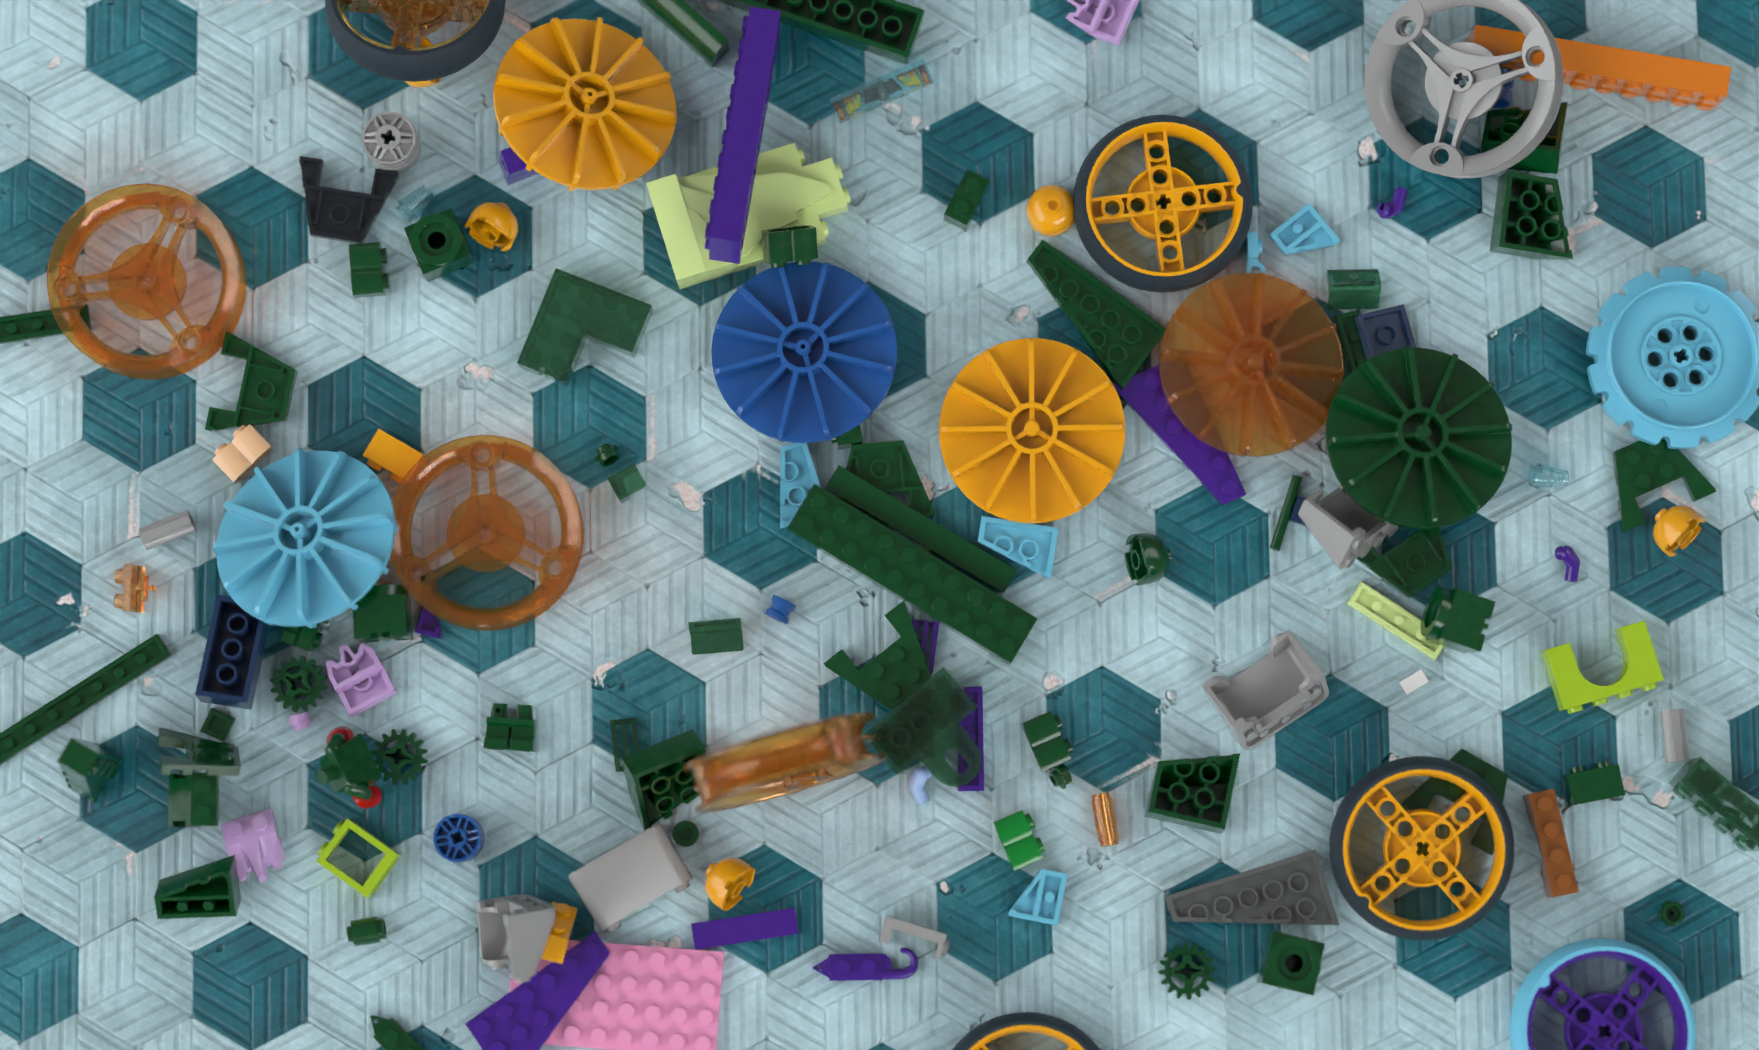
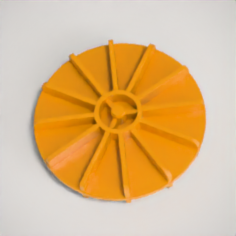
M555 17L549 23L530 30L515 41L502 59L496 73L493 103L499 125L498 132L500 136H504L518 157L527 164L525 169L529 172L533 169L554 182L568 186V191H574L575 188L585 190L612 189L615 191L620 189L621 186L639 179L659 162L674 134L677 121L676 101L670 83L672 78L670 72H665L655 56L643 45L644 39L642 37L636 40L626 32L603 23V18L597 17L596 21L586 19L560 20L558 17Z
M1041 338L1016 339L995 345L983 351L972 359L956 376L941 408L939 442L942 457L951 478L963 494L975 505L996 517L1008 521L1031 524L1046 523L1068 517L1080 511L1095 500L1107 487L1119 466L1123 454L1125 417L1120 398L1113 383L1098 364L1076 348L1053 340Z

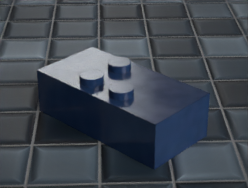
M219 594L216 596L195 695L200 702L252 710L270 625L248 614L231 596Z

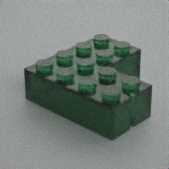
M555 268L517 364L524 370L540 376L544 374L546 378L568 386L587 339L635 358L654 311L652 305Z

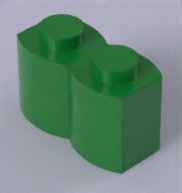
M1023 810L993 822L1013 871L1043 859L1041 853L1045 852L1040 837L1035 839L1031 829L1035 828V825L1029 813L1024 814Z

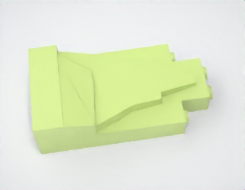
M795 143L759 154L740 264L709 260V250L705 249V231L710 219L709 209L711 199L714 197L713 187L715 176L718 175L717 167L689 176L677 177L676 174L647 182L646 185L679 289L766 263L763 258L762 230L812 225L816 227L817 247L826 244L825 236H828L829 232L826 222H820V219L848 211L847 203L851 202L847 188H842L839 179L843 178L839 163L834 165L833 159L829 158L802 166V164L806 163L802 149L797 150Z

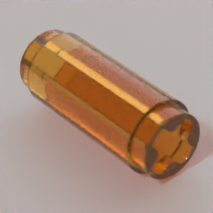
M1110 792L1092 795L1091 803L1100 846L1106 847L1119 844L1118 829Z

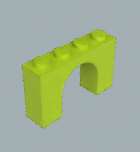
M1645 620L1615 629L1624 663L1621 675L1609 686L1592 684L1583 677L1579 671L1571 643L1541 651L1559 711L1567 709L1568 714L1583 710L1582 704L1592 702L1594 707L1608 703L1607 697L1617 695L1618 699L1633 695L1632 690L1639 687L1642 688L1643 692L1658 688L1656 682L1663 681L1664 678Z

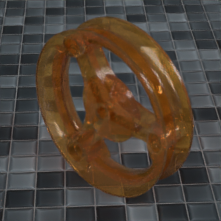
M132 184L111 189L96 196L79 208L60 231L50 254L47 270V291L57 324L64 335L80 352L111 372L135 379L152 380L170 378L189 372L207 362L222 348L225 333L230 332L233 334L243 313L247 292V275L242 253L235 238L224 223L205 204L195 197L172 187L158 184ZM179 207H185L186 212L184 216L176 218L175 211ZM143 209H156L163 215L159 227L149 242L134 245L123 251L113 262L110 270L87 276H80L75 271L77 261L84 246L94 233L107 222L122 214ZM173 224L177 228L168 248H165L161 244L170 225ZM199 228L206 235L215 249L221 268L222 285L219 301L206 326L193 325L181 304L187 288V276L184 266L177 256L187 229ZM147 277L152 279V283L148 282V287L143 285V281L147 282ZM108 282L109 290L87 293L86 284ZM69 285H75L76 290L74 294L66 296V288ZM87 301H113L122 312L132 318L144 321L158 319L174 339L171 342L169 351L162 354L136 355L126 353L100 340L85 324L80 313ZM174 310L187 326V328L179 333L176 332L165 317ZM191 338H197V346L193 349H187V341Z
M476 435L445 443L430 451L409 470L393 497L395 521L398 524V532L395 533L390 555L394 570L402 585L420 605L437 617L455 626L478 631H496L527 623L543 614L561 598L578 570L584 545V525L576 495L559 469L547 457L529 445L517 440L494 435ZM481 450L489 451V458L485 462L477 461V454ZM505 462L512 463L530 472L550 493L558 510L561 526L560 546L552 549L550 552L539 548L525 538V525L519 511L509 501L499 497L496 483V468ZM464 463L471 468L470 497L453 511L447 526L446 542L433 553L421 559L414 555L411 538L412 522L416 507L431 483L447 470ZM478 471H489L490 494L479 495ZM486 527H490L491 537L488 538L486 536V539L483 540V535L480 533L483 528L487 530ZM523 546L545 556L541 561L540 567L518 556ZM451 551L456 559L434 572L429 564ZM553 562H559L562 565V570L557 575L549 573V566ZM511 563H515L539 573L540 585L518 601L499 607L479 608L467 606L449 599L438 591L437 579L461 566L478 572H495L507 567ZM419 569L426 571V578L422 582L414 580V574Z
M871 712L855 713L795 726L731 745L687 763L683 766L684 772L694 773L697 784L694 786V789L699 791L702 804L694 808L695 813L717 812L781 797L858 773L886 760L885 754L871 753L865 747V745L873 742L875 737L873 735L862 736L864 726L874 719V714Z

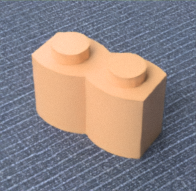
M251 424L247 427L245 425L239 427L233 434L235 438L228 445L223 443L214 452L216 456L213 458V461L236 484L248 475L274 449Z

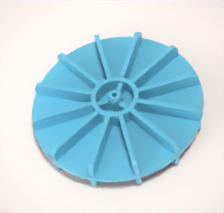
M302 448L295 449L293 455L279 459L262 470L258 466L255 467L253 470L256 475L239 490L232 502L225 501L223 507L227 511L222 519L217 542L213 544V551L217 556L219 575L228 594L244 611L269 625L286 627L308 626L311 629L316 628L317 623L331 619L350 607L355 611L359 608L356 603L373 587L381 574L387 575L389 569L386 567V564L391 555L395 533L398 532L393 503L383 482L365 464L341 451L304 452Z

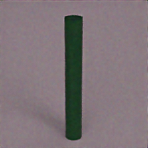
M1292 475L1270 545L1272 550L1280 551L1302 481L1300 476Z

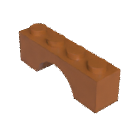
M1550 789L1523 795L1528 819L1535 831L1542 861L1541 874L1547 898L1579 892L1555 790Z

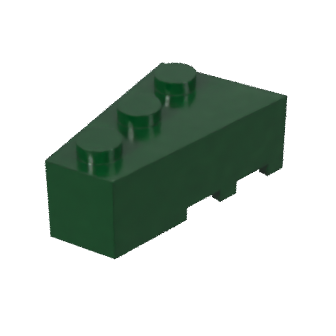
M235 855L160 879L154 896L157 919L237 916L241 902V893Z

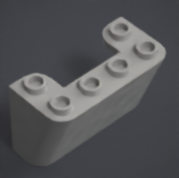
M1341 484L1339 488L1322 500L1320 498L1323 492L1320 489L1304 500L1298 516L1340 570L1344 567L1348 569L1355 562L1356 558H1363L1372 546H1379L1387 535L1391 537L1399 527L1386 521L1384 523L1380 522L1379 518L1359 506L1348 493L1344 494Z

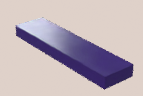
M983 686L956 687L958 791H984Z
M795 908L691 924L695 950L799 934Z

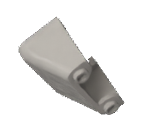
M1290 630L1275 635L1269 646L1270 653L1230 680H1227L1225 676H1214L1202 686L1204 692L1244 750L1256 747L1321 704L1329 695L1324 673Z
M660 823L568 875L572 885L601 931L606 929L608 933L622 926L620 921L624 917L672 890H675L676 893L683 891L690 886L688 881L693 879L665 828Z
M517 894L476 901L482 963L491 966L492 970L504 969L506 964H510L509 978L515 982L530 981V976L536 974L556 918L555 906L529 894Z

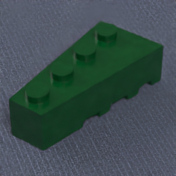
M71 738L57 762L63 771V776L66 777L65 781L68 783V788L96 803L109 779L115 778L120 771L121 765L119 763L122 758L97 743Z

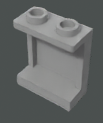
M889 916L885 917L879 942L889 944L894 929L936 942L937 948L934 959L939 960L941 955L946 956L950 941L946 940L947 934Z

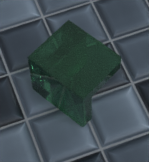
M634 463L607 478L621 504L631 499L630 495L646 487V483Z

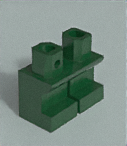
M493 703L491 715L486 720L487 727L483 748L535 752L536 721L533 720L532 706L517 705V717L507 718L508 704Z

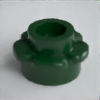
M610 444L600 446L596 451L595 461L600 462L602 467L612 465L620 457L617 452L618 447L616 445L610 446Z
M1064 764L1051 768V773H1049L1051 783L1055 787L1059 786L1061 789H1065L1066 785L1072 782L1068 768Z
M1665 901L1661 904L1658 917L1661 921H1664L1665 925L1675 926L1676 923H1681L1684 919L1683 907L1676 901ZM1670 911H1673L1672 916L1669 915Z

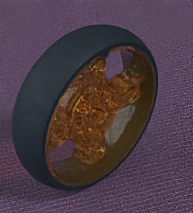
M325 0V13L329 28L337 44L355 63L385 78L418 82L446 77L462 70L477 60L491 45L501 27L506 0ZM345 11L380 14L385 24L394 31L391 46L373 41L357 31L348 21ZM447 21L471 23L464 31L447 41L420 48L422 36L439 30Z

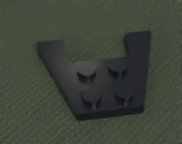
M300 156L299 162L302 171L310 235L312 237L355 244L363 243L399 179V172L375 168L371 194L320 186L324 161L322 159Z

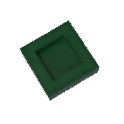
M211 708L200 732L226 742L236 719Z

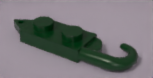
M374 1015L370 1016L375 1033L373 1038L385 1050H425L394 1018L386 1019Z

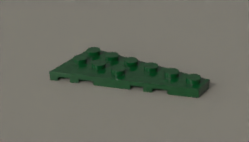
M1042 239L1027 259L1028 265L1121 391H1123L1166 333L1167 328Z

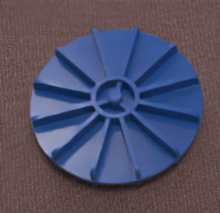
M796 262L786 263L787 266L772 267L755 275L746 283L740 285L724 306L715 325L712 339L711 357L714 377L730 409L744 423L757 432L781 442H827L856 428L866 419H869L885 398L891 386L897 364L895 329L891 317L879 296L867 283L854 274L840 267L830 265L828 262H812L806 265H797Z

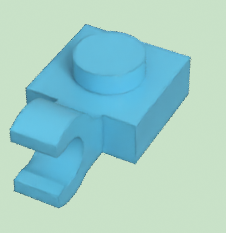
M1248 232L1244 241L1245 261L1247 263L1245 276L1249 279L1251 277V269L1256 268L1260 271V278H1263L1266 270L1264 265L1258 261L1259 255L1263 252L1262 239H1258L1257 232Z

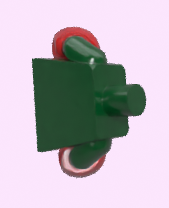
M346 726L334 728L327 736L326 755L320 759L322 768L316 771L318 782L320 784L330 783L334 792H345L347 795L352 796L353 801L363 809L375 807L382 800V792L377 785L372 784L383 777L362 734L359 733L354 736L352 731Z

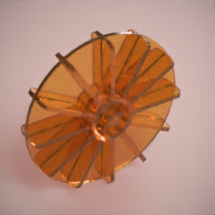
M1261 272L1232 274L1202 285L1192 292L1175 310L1167 324L1161 341L1159 353L1160 379L1167 398V404L1170 405L1180 422L1196 436L1195 438L1198 441L1201 440L1213 448L1238 455L1239 457L1270 456L1298 446L1310 438L1325 423L1332 399L1342 384L1344 376L1342 349L1335 331L1337 329L1335 324L1331 323L1324 310L1307 294L1308 291L1304 288L1301 290L1283 279L1265 275Z

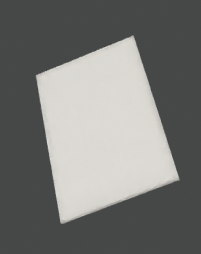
M1420 669L1399 683L1408 695L1429 681Z

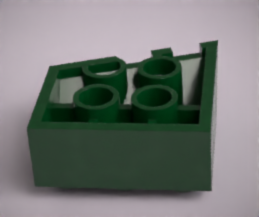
M1561 102L1551 129L1537 148L1526 158L1508 169L1558 174L1568 102ZM1519 107L1489 110L1482 137L1481 153L1492 150L1511 138L1523 125L1531 110H1522Z
M1507 171L1499 176L1490 252L1538 260L1573 259L1572 250L1569 249L1567 239L1569 236L1568 229L1565 227L1562 213L1564 209L1558 179Z
M693 729L621 758L629 795L644 831L651 828L662 817L666 820L673 815L671 811L682 803L688 804L713 786L705 746Z
M1240 753L1226 756L1158 761L1144 817L1221 834L1226 828Z

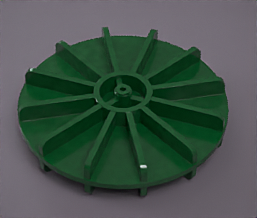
M1406 346L1405 348L1383 352L1363 362L1345 378L1332 399L1326 419L1325 450L1331 467L1343 487L1342 491L1344 494L1348 493L1359 506L1379 518L1380 522L1384 523L1386 521L1405 528L1425 529L1427 531L1456 524L1475 514L1487 504L1501 486L1508 471L1511 458V431L1513 428L1512 424L1509 423L1505 407L1494 390V383H1489L1476 369L1458 359L1457 354L1449 355L1433 349Z

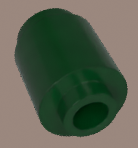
M375 916L351 920V926L347 927L348 941L353 942L356 947L379 943L381 939H387L384 918L378 919Z

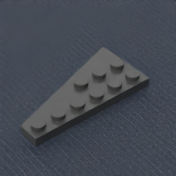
M1316 850L1165 896L1172 921L1339 925Z

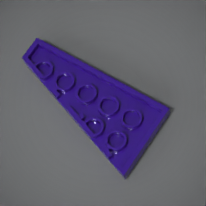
M1179 355L1134 375L1123 391H1121L1117 384H1113L1117 393L1127 402V405L1144 420L1153 433L1198 478L1221 506L1246 495L1183 355Z
M594 932L565 953L562 964L551 962L530 977V981L520 984L465 1023V1025L482 1050H540L611 952L597 932Z

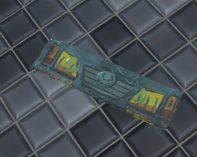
M921 59L830 98V102L839 122L842 123L933 84V79L924 59Z

